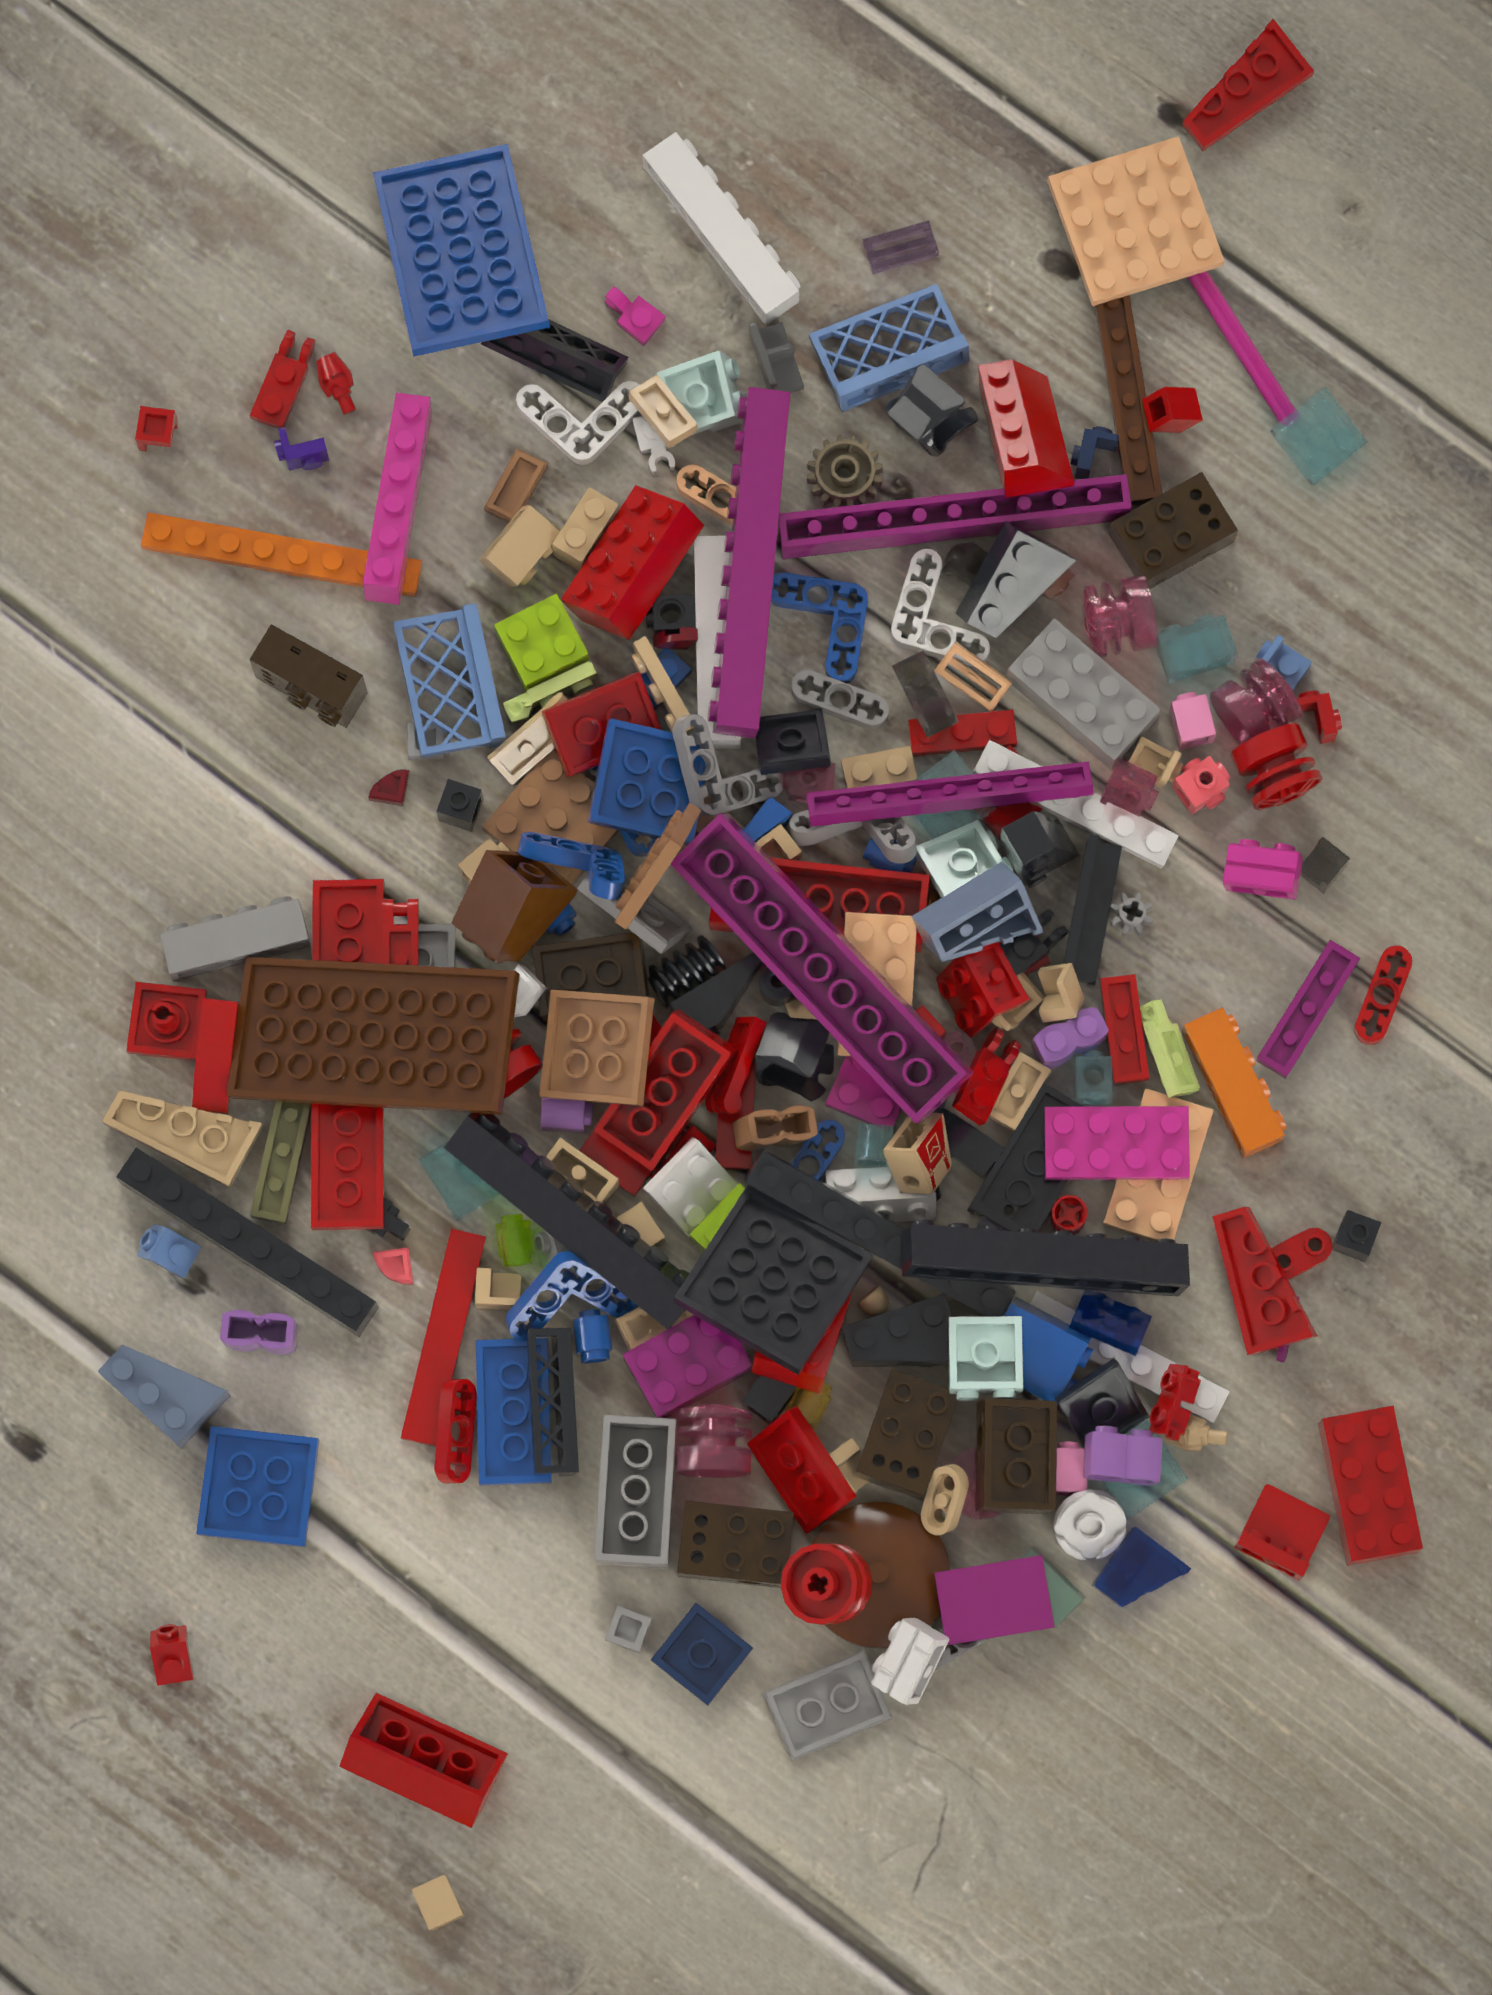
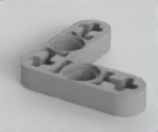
M692 714L681 716L675 721L672 729L687 794L690 803L702 810L699 814L700 816L717 815L767 800L771 797L774 798L782 792L784 787L782 773L761 775L760 768H755L721 778L706 720L700 715ZM694 726L695 733L688 736L686 729ZM700 745V749L690 751V747ZM696 756H701L705 761L706 768L702 775L697 774L693 768V761ZM766 778L770 779L769 785L755 789L753 783L763 781ZM698 781H709V784L699 786ZM735 781L739 782L743 788V796L739 801L735 800L731 794V787ZM711 795L712 802L705 805L703 798Z
M807 809L793 815L789 822L790 836L796 844L801 846L813 845L863 826L889 861L893 863H906L911 861L917 853L915 835L902 817L810 827ZM881 823L893 824V826L889 828L877 827V825Z

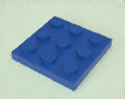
M610 718L607 723L588 823L657 839L665 830L675 811L679 810L683 813L690 803L673 733ZM700 745L690 747V751L700 749ZM696 756L693 761V768L699 775L704 773L706 765L701 756ZM698 781L699 786H703L705 781ZM698 818L683 845L687 846L694 839Z
M211 1426L196 1534L199 1536L306 1548L319 1438Z

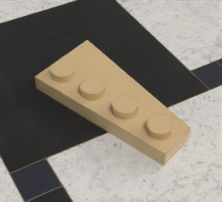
M120 1090L102 1121L104 1125L228 1188L231 1187L263 1128V1124L260 1122L237 1119L220 1113L215 1114L198 1110L194 1107L167 1103L164 1100Z

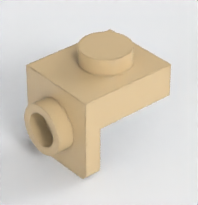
M1141 736L1124 770L1162 788L1168 781L1173 783L1174 779L1178 777L1183 764L1178 762L1182 753L1177 750L1171 752Z
M1024 973L1018 974L1017 977L1029 1000L1024 1005L1003 1013L992 1020L1001 1029L1004 1028L1008 1031L1018 1027L1042 1004L1045 998Z

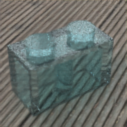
M1207 614L1195 619V624L1186 627L1175 624L1161 630V634L1157 635L1155 646L1168 683L1235 663L1238 652L1225 615L1215 617L1214 614Z

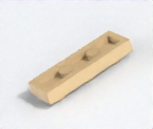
M645 636L633 642L635 654L631 656V659L638 672L641 674L646 672L652 684L648 686V689L657 705L663 702L669 713L665 716V719L672 731L673 725L679 717L690 714ZM694 726L686 729L688 736L695 733Z

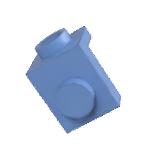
M154 1224L141 1237L139 1242L140 1250L137 1256L157 1264L178 1277L185 1278L201 1246L167 1227Z

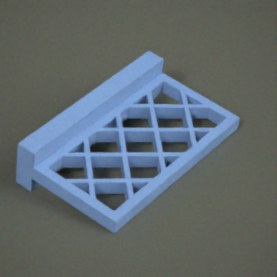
M937 284L809 334V339L834 390L841 412L904 388L920 365L927 366L938 375L970 362L969 345L964 334L961 335ZM934 297L938 306L933 316L917 310L921 301ZM899 312L907 315L902 328L884 323L888 314ZM913 317L930 323L924 336L907 331ZM866 324L874 327L875 330L870 340L867 341L853 336L855 328ZM935 325L949 329L953 338L939 342L930 339ZM881 330L898 335L892 349L875 343ZM830 337L843 340L837 354L823 349L820 341ZM903 338L921 343L917 352L910 355L899 352L898 349ZM849 343L866 348L860 361L843 356ZM871 351L888 356L886 363L882 366L874 367L866 364ZM828 359L834 361L833 364H832V366H831V364H830V362H829ZM839 363L856 368L853 377L839 382L835 375Z
M477 603L463 605L461 610L394 621L393 628L421 758L488 745L489 748L499 747L505 741V731ZM456 620L459 633L452 643L435 633L441 623ZM434 624V626L431 629L426 627L427 625ZM417 628L427 636L418 649L404 641L402 630ZM431 638L448 648L439 662L422 653V650ZM459 640L461 641L462 649L456 646ZM407 651L413 654L410 660H408ZM452 651L465 659L466 666L459 676L442 666ZM417 657L434 668L425 682L411 674L410 668ZM438 671L455 681L445 696L429 686ZM467 673L469 677V682L463 679ZM414 684L420 687L417 693L415 692ZM459 684L472 692L473 700L467 709L449 699ZM424 691L441 701L432 715H429L418 706L417 701ZM445 704L462 714L453 729L436 719ZM474 706L477 716L471 713ZM421 717L427 720V723L424 727L422 725ZM468 718L479 725L481 737L467 739L457 733V730L464 720ZM431 724L448 734L442 744L427 747L425 733ZM452 738L458 740L456 742L449 743Z

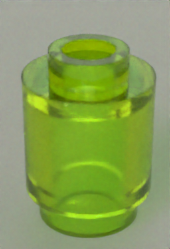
M523 1214L501 1216L502 1223L495 1224L498 1255L499 1259H503V1266L516 1267L532 1264L531 1255L535 1253L531 1220H523Z

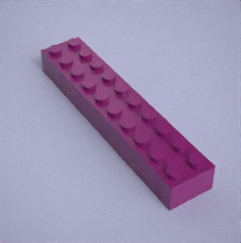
M719 813L673 859L671 866L915 1123H923L974 1073L729 814Z

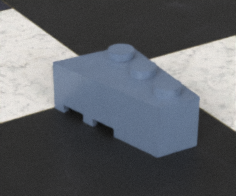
M1003 861L912 916L923 943L942 962L982 951L983 946L1001 941L1002 944L1013 942V937L1030 932L1033 935L1044 933L1021 879Z
M123 1344L98 1370L105 1380L181 1449L230 1397V1394L225 1389Z

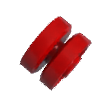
M818 1543L799 1549L789 1558L782 1571L781 1591L785 1604L795 1616L803 1621L820 1625L838 1624L852 1620L864 1610L871 1597L873 1580L869 1565L859 1552L847 1545Z

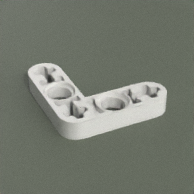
M633 381L623 382L583 423H580L538 385L530 384L521 388L517 393L516 403L519 413L576 464L586 465L594 461L632 422V418H636L640 414L632 402L627 403L622 409L625 415L624 418H622L617 410L624 403L623 394L627 393L629 395V391L640 384ZM529 396L532 399L536 396L539 397L538 404L545 411L540 421L538 420L541 417L540 411L533 405L526 408L525 397ZM602 415H611L616 420V426L611 431H602L597 427V420ZM556 416L564 418L567 421L566 429L560 433L550 431L547 424L551 418ZM591 428L596 437L588 444L590 452L581 451L577 454L575 443L580 442L584 444L590 438V432L587 430Z
M932 549L917 551L911 559L892 622V640L901 648L943 659L956 641V637H961L960 645L971 647L973 642L980 644L979 650L984 653H977L976 656L986 662L990 654V644L985 636L927 619L941 575L942 560L940 555ZM925 559L932 560L931 566L936 569L928 570L926 581L923 583L919 581L921 566L917 565V563H924ZM913 590H920L926 595L927 600L924 605L913 607L907 602L906 597L908 593ZM908 614L914 616L912 631L916 632V634H909L908 639L901 637L902 631L897 628L905 627ZM937 632H944L950 637L951 642L948 647L937 649L931 644L930 638ZM958 654L953 656L967 667L976 668Z

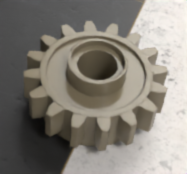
M837 435L835 442L831 443L827 439L823 441L824 448L822 451L816 448L813 450V457L816 461H808L807 469L813 473L807 475V484H816L811 489V494L813 497L822 494L821 505L823 507L829 502H833L834 507H841V505L851 506L854 503L859 505L866 504V496L872 499L877 497V491L874 487L882 486L883 478L878 476V474L883 472V464L875 463L878 459V452H869V442L864 441L860 444L856 442V436L854 435L849 440H843L841 435ZM841 468H849L854 472V475L844 479L839 477L836 472Z

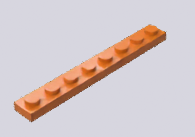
M150 512L147 513L141 547L144 550L363 588L368 556L367 550ZM407 559L401 595L416 597L423 565L422 560Z

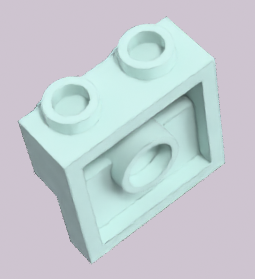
M718 350L657 372V375L698 424V430L694 434L708 429L716 432L742 422L743 419L737 418L739 397L745 398V395L741 390L738 391L735 379L740 378V370L734 358L730 359L728 355Z
M979 820L916 846V857L926 874L930 875L929 879L941 898L1001 861L1013 871L1008 858H1001L998 853L997 843L990 830L985 831Z
M1022 1316L949 1317V1394H957V1400L975 1401L979 1399V1394H993V1398L1015 1399V1394L1022 1393Z

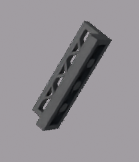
M550 319V328L540 329L550 334H543L536 330L481 342V345L601 402L611 394L615 379L626 366L629 358ZM569 345H575L581 349H575ZM599 359H605L613 363L614 365L611 366L605 362L600 361Z
M1089 833L1063 964L1072 963L1080 983L1095 985L1122 846L1098 842L1099 835Z
M571 1328L527 1329L534 1475L559 1474V1477L574 1476L579 1472ZM536 1337H551L552 1357L548 1361L536 1351ZM537 1360L543 1365V1367L538 1372ZM546 1369L553 1374L554 1393L550 1397L538 1387V1377ZM539 1396L545 1401V1403L540 1408ZM548 1405L555 1410L556 1429L552 1433L540 1423V1413ZM541 1433H543L547 1437V1439L542 1444ZM551 1441L557 1446L558 1465L543 1466L542 1450Z

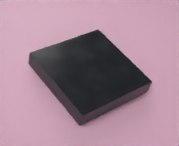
M822 709L760 717L759 730L755 736L761 775L831 766Z
M1114 1358L1054 1398L1083 1448H1085V1435L1096 1431L1097 1426L1118 1428L1117 1433L1126 1434L1150 1418L1119 1362Z

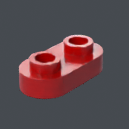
M1309 1228L1272 1247L1276 1258L1280 1256L1288 1258L1289 1266L1282 1269L1288 1280H1291L1325 1262L1332 1252V1240L1324 1230ZM1312 1239L1318 1240L1321 1244V1249L1319 1251H1312L1308 1247V1242Z

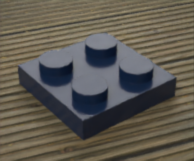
M695 1603L652 1657L651 1662L705 1705L709 1706L753 1650V1647L699 1604Z

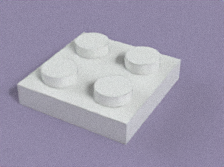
M692 1137L643 1189L678 1228L690 1237V1233L738 1184L697 1139Z

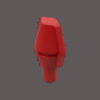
M336 352L321 357L316 361L321 389L327 398L333 397L334 400L338 401L343 415L354 412L356 408L350 396L352 393L350 388L354 386L350 369Z

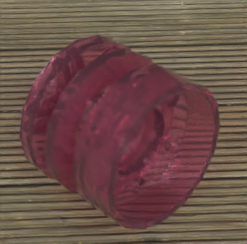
M1144 575L1120 579L1119 595L1114 596L1107 581L1101 582V599H1099L1094 584L1084 585L1082 613L1085 631L1094 652L1099 657H1107V640H1109L1113 654H1120L1123 637H1127L1133 651L1157 647L1158 637L1155 612L1148 582Z
M1261 658L1251 663V670L1244 668L1240 671L1239 678L1243 687L1234 680H1228L1210 693V700L1215 712L1239 744L1270 730V724L1276 728L1289 724L1288 721L1296 723L1303 716L1301 706L1289 684L1268 662Z
M722 1404L697 1405V1407L677 1410V1421L693 1424L692 1426L677 1428V1436L693 1439V1444L676 1448V1474L706 1478H735L751 1475V1450L735 1446V1441L752 1437V1430L736 1427V1425L752 1423L751 1411Z

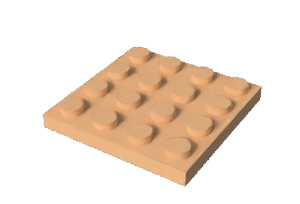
M1179 136L1048 176L1049 188L1092 306L1224 265L1225 261Z

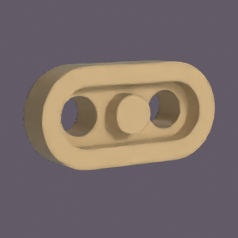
M949 1464L941 1466L932 1473L921 1510V1521L924 1528L933 1535L949 1533L958 1525L969 1487L967 1474L958 1465ZM952 1478H953V1480H954L955 1487L952 1485V1482H951V1479H952ZM942 1510H943V1511L945 1512V1514H946V1518H945V1519H944L943 1516H942Z

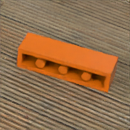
M1222 1007L1184 1024L1182 1034L1242 1158L1244 1159L1282 1142L1285 1136L1283 1131L1287 1129L1285 1121L1279 1110H1272L1268 1098L1271 1097L1270 1090L1263 1078L1258 1079L1252 1068L1256 1065L1255 1059L1249 1047H1242L1237 1037L1240 1034V1029L1232 1014L1227 1016Z

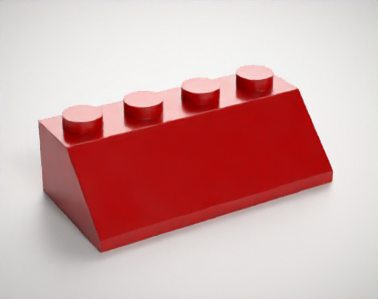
M1013 359L978 365L979 392L1005 498L1074 486V478L1048 376Z
M375 1693L349 1737L339 1767L472 1828L490 1795L508 1753L379 1693Z

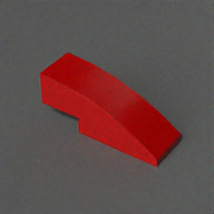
M202 998L192 1107L198 1110L228 1115L230 1097L227 1096L239 1010L238 1002Z

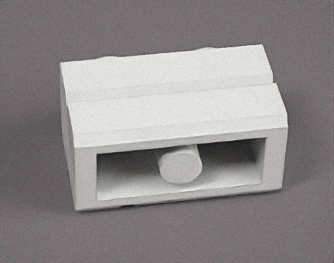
M904 1618L902 1621L896 1622L890 1630L888 1640L891 1643L886 1653H882L876 1659L872 1669L876 1674L871 1683L902 1704L910 1705L919 1703L950 1639L917 1618Z

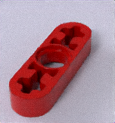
M1394 945L1385 949L1375 969L1354 1025V1034L1363 1044L1375 1045L1379 1043L1389 1028L1413 963L1410 952L1402 946ZM1394 955L1401 956L1400 963L1405 965V968L1398 967L1393 977V980L1400 981L1399 985L1389 978H1379L1380 973L1385 977L1387 976L1391 963L1386 961V958L1392 959ZM1379 986L1388 987L1393 993L1392 1002L1386 1005L1377 1003L1373 997L1374 989ZM1367 1006L1376 1012H1380L1376 1022V1028L1380 1029V1033L1374 1032L1372 1036L1366 1035V1028L1361 1026L1362 1023L1367 1024L1373 1014V1010L1366 1009ZM1381 1013H1387L1388 1015L1385 1017Z
M450 1379L444 1383L441 1389L434 1470L438 1480L444 1484L463 1483L467 1480L471 1471L477 1391L474 1384L468 1379ZM457 1392L461 1393V1398L457 1397ZM460 1411V1415H454V1412ZM454 1422H457L460 1427V1436L457 1441L453 1439L451 1434V1427ZM451 1448H457V1451H451ZM451 1464L455 1465V1470H451Z

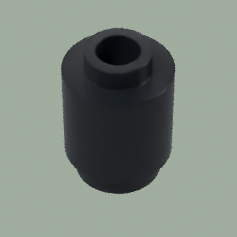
M766 968L760 977V994L762 999L767 1004L777 1007L789 1003L794 994L784 984L779 988L773 987L771 982L780 980L769 968Z

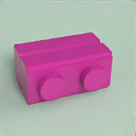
M1240 839L1239 844L1229 843L1223 875V886L1226 891L1296 900L1303 858L1300 852L1295 851V847L1289 844L1276 843L1274 848L1260 847V842Z

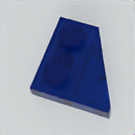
M1135 1526L1131 1528L1091 1586L1119 1607H1124L1136 1601L1139 1597L1162 1587L1171 1580L1187 1574L1191 1568Z

